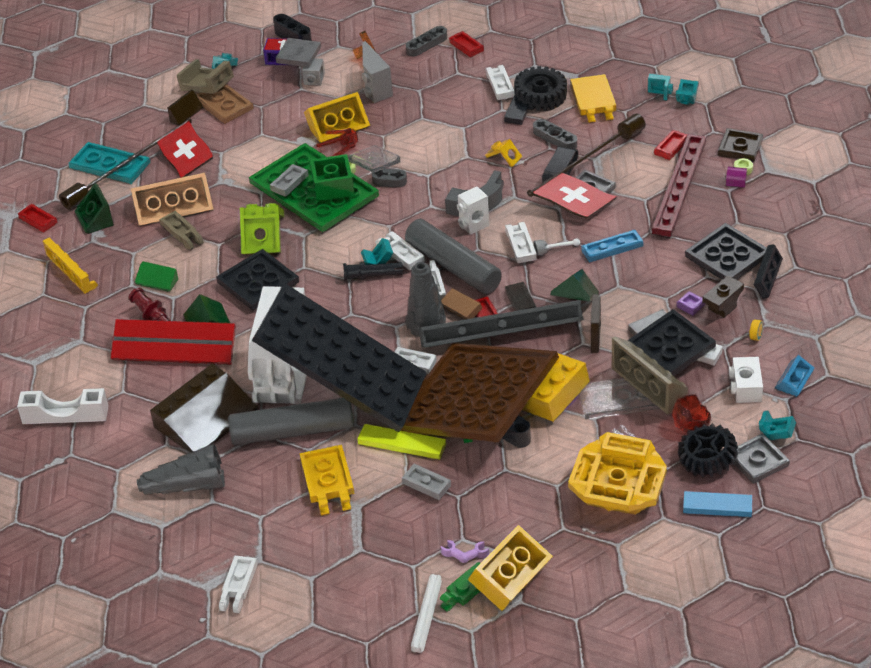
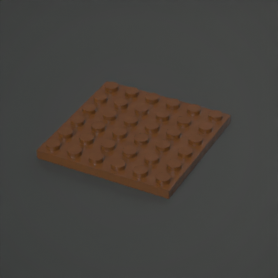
M452 343L423 380L404 426L400 431L500 442L559 359L557 351Z

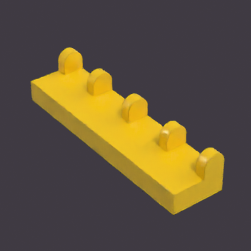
M50 237L43 240L46 255L84 294L97 288V282L94 280L89 281L88 273L84 272Z

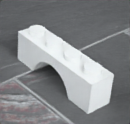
M104 388L83 389L82 394L77 399L68 402L53 400L42 391L20 392L17 408L22 424L106 421L108 402Z

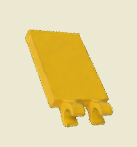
M605 74L570 79V85L580 115H586L588 123L596 122L594 114L604 113L606 120L614 119L612 112L616 111V103Z
M342 444L299 453L311 503L318 502L321 516L330 514L327 500L340 497L342 510H350L349 495L355 493Z

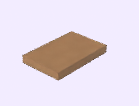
M227 84L215 94H196L202 107L224 124L254 109L250 101Z

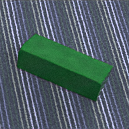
M142 261L135 284L170 292L179 279L175 268Z

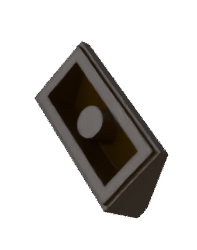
M192 89L167 107L170 122L176 125H180L186 121V118H191L203 108Z

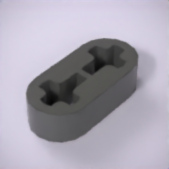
M378 168L372 172V182L376 186L403 187L407 184V173L400 169Z

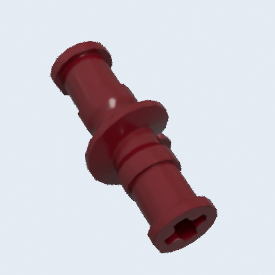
M141 287L131 291L128 300L138 306L139 310L143 313V320L171 321L166 315V309L162 307L161 301H153L147 297Z

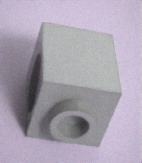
M315 58L310 67H303L304 85L322 84L325 75L323 59Z

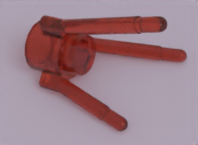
M351 128L326 131L325 134L341 135L339 138L318 143L316 147L340 141L346 147L332 155L338 156L356 147L355 143L358 142V136L356 131Z

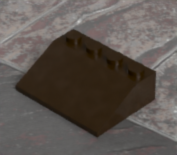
M212 363L153 407L150 413L155 429L191 453L216 443L230 432L228 422L230 414L256 411L258 406L225 371Z

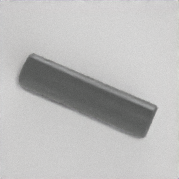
M416 219L408 226L405 233V241L483 294H489L499 286L502 272L489 261L424 219Z
M344 398L236 413L228 416L231 442L234 446L354 427L352 405Z

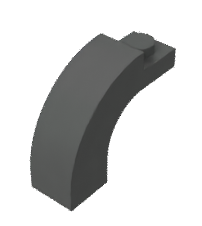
M496 170L493 171L488 182L480 188L488 196L489 211L502 201L504 180H502L501 172ZM451 188L445 198L446 214L459 216L457 209L458 195L468 190Z

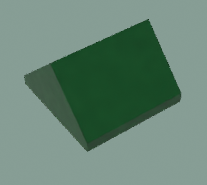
M94 183L74 211L87 234L114 226L109 204L99 185Z
M580 269L554 288L550 295L590 302L592 295L599 294V291L583 269Z
M201 294L197 296L183 314L186 322L230 323L222 303Z

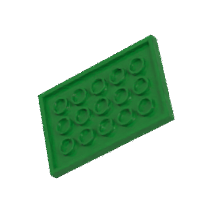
M306 143L249 177L250 184L321 232L326 231L379 196L378 189L351 173L354 195L317 201L310 160L325 158L326 156ZM292 164L308 170V177L286 197L271 191L270 184Z

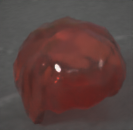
M696 394L685 395L676 400L672 415L674 424L679 430L687 433V430L693 431L695 426L698 428L702 427L703 423L706 426H710L711 413L706 406L701 404Z

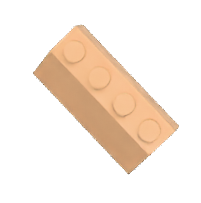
M205 173L131 188L139 226L159 222V219L174 211L178 212L181 216L213 210Z

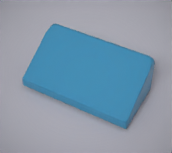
M797 355L786 367L775 389L798 396L813 372L814 367L800 355Z

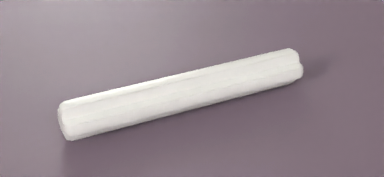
M431 574L429 576L411 642V651L414 653H422L424 651L442 583L440 575Z

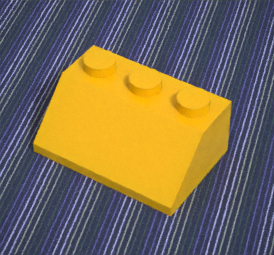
M358 92L310 107L304 112L309 128L319 143L370 126Z

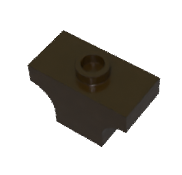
M727 275L702 297V303L708 305L710 311L725 318L737 307V300L744 290V284Z

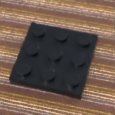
M724 223L685 251V257L721 280L727 275L737 280L762 262L767 247Z
M261 249L216 276L218 284L253 311L258 308L263 286L282 287L286 283L292 287L299 283V276L264 249Z
M674 309L627 340L641 348L645 354L651 359L656 360L661 367L668 370L673 376L716 347V340Z

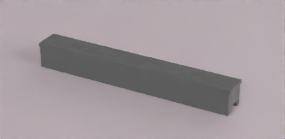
M581 300L419 327L421 347L425 348L582 321L584 318L581 311Z

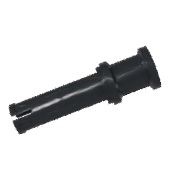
M363 262L355 265L343 263L344 281H347L349 278L364 280L366 276L403 275V269L395 270V268H403V263L365 265Z

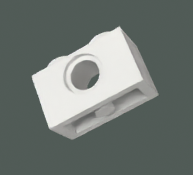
M478 187L459 194L457 204L459 226L470 235L488 227V196Z
M759 357L733 358V364L729 366L728 371L729 379H733L730 387L731 394H735L736 403L762 402L763 384Z

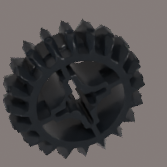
M713 422L710 426H706L703 423L700 428L695 426L693 431L687 430V435H683L681 442H678V457L680 458L681 465L685 467L688 473L692 472L694 476L700 474L702 478L706 475L713 477L715 473L721 475L722 470L729 471V465H734L738 455V445L733 433H730L728 428L724 429L721 424L715 427Z

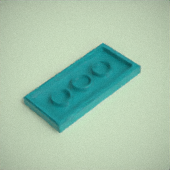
M87 142L68 164L71 169L102 176L134 155V153ZM139 155L106 178L132 184L151 163L150 157Z

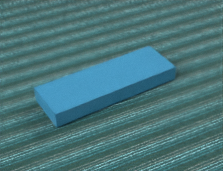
M632 230L582 245L581 251L590 263L643 247V240L636 230Z
M684 491L683 513L752 517V495Z

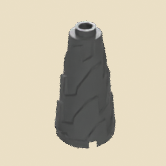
M418 262L411 268L407 315L405 317L407 330L409 328L411 334L420 337L419 327L446 323V316L431 268L424 262Z
M215 444L207 445L197 451L179 456L176 460L159 465L158 468L142 473L140 479H137L139 491H143L144 494H167L179 491L190 492L225 487L224 470H221L220 464L222 462Z

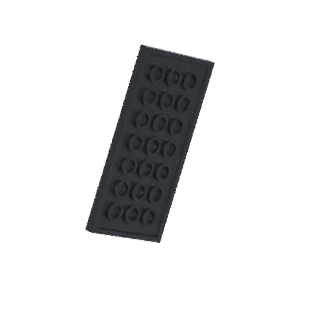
M286 283L280 288L252 339L257 345L397 432L403 428L427 373Z

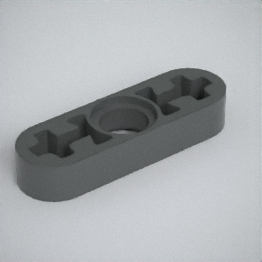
M436 26L410 40L405 45L406 54L412 57L418 56L444 42L448 38L447 28Z
M538 119L533 122V133L536 136L557 147L577 148L576 135L545 119Z

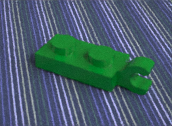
M477 562L446 587V592L440 596V600L443 601L440 607L448 612L457 603L464 606L480 593L468 580L473 571L481 564L480 562Z

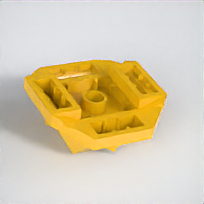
M606 432L598 440L580 449L568 481V488L587 505L605 508L608 511L614 510L636 515L645 508L657 504L667 473V466L656 452L651 440Z

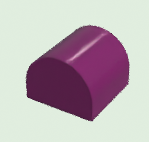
M728 167L726 186L745 187L747 168Z

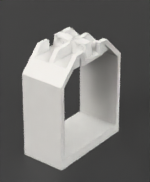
M263 286L249 339L248 377L253 382L252 399L255 403L300 404L307 375L252 341L281 288ZM292 287L298 292L305 295L304 288Z

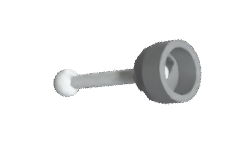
M577 238L573 241L549 245L544 240L533 242L537 256L545 255L549 248L580 245V240Z

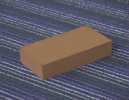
M453 288L441 300L443 308L464 320L474 318L482 309L479 302Z

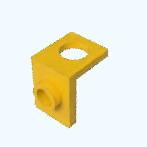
M510 139L503 142H495L485 154L486 158L501 153L510 167L514 166L522 157ZM509 149L514 152V159L508 156Z

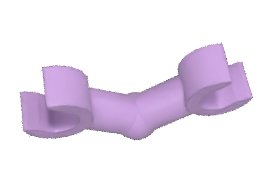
M447 540L450 549L441 546V554L443 556H453L462 563H467L476 557L484 559L489 555V548L482 550L484 549V542L482 541L476 543L475 548L467 552L457 549L455 543L451 540Z

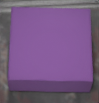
M690 291L677 301V308L692 316L705 306L702 303V298Z

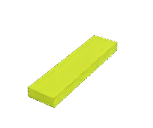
M364 424L357 439L360 445L438 460L441 459L446 447V439L405 431L397 432L394 429Z

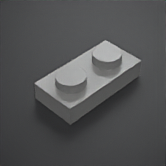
M292 164L270 184L271 191L286 197L308 177V170Z
M413 464L402 477V484L440 500L451 487V480Z

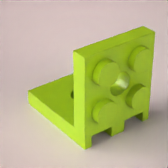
M275 203L265 204V207H260L257 204H248L246 208H240L241 254H254L261 249H264L267 253H281L280 218L284 217V209ZM258 229H264L266 232L265 237L261 240L255 236Z

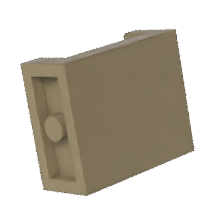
M199 59L192 61L177 74L181 91H190L192 89L194 92L215 94L234 77L230 61H223L215 69L201 67Z

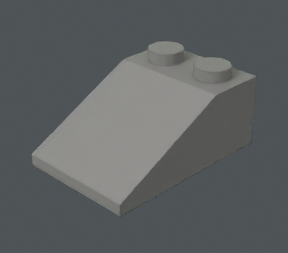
M366 41L362 42L364 71L362 78L365 82V96L370 98L373 103L392 97L389 65Z

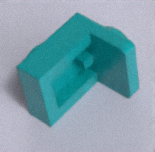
M230 53L213 56L212 69H215L223 61H230L231 66L237 65L238 58L232 57Z
M649 74L648 92L664 94L663 100H668L669 94L673 93L671 76Z
M681 79L679 88L676 90L677 102L695 104L699 81Z
M382 238L373 251L363 249L361 255L365 265L386 264L392 257L393 250L389 240Z
M767 410L763 411L762 417L759 420V429L769 440L791 438L796 421L793 416L773 419Z

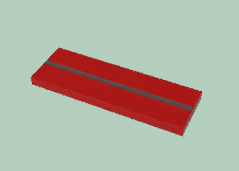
M116 319L111 359L232 365L236 325L235 323Z

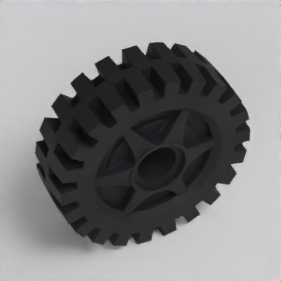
M537 66V69L534 67H530V70L524 69V72H519V75L514 80L515 97L520 102L522 101L523 104H529V110L536 108V111H540V109L547 111L548 108L552 110L554 107H559L566 100L567 79L560 71L555 72L554 68L549 70V67L541 69V66Z

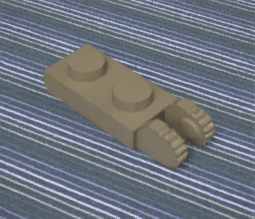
M174 211L159 219L160 225L179 242H182L188 250L194 248L192 241L189 239L191 237L199 245L204 243L202 236L196 231V228L178 212Z

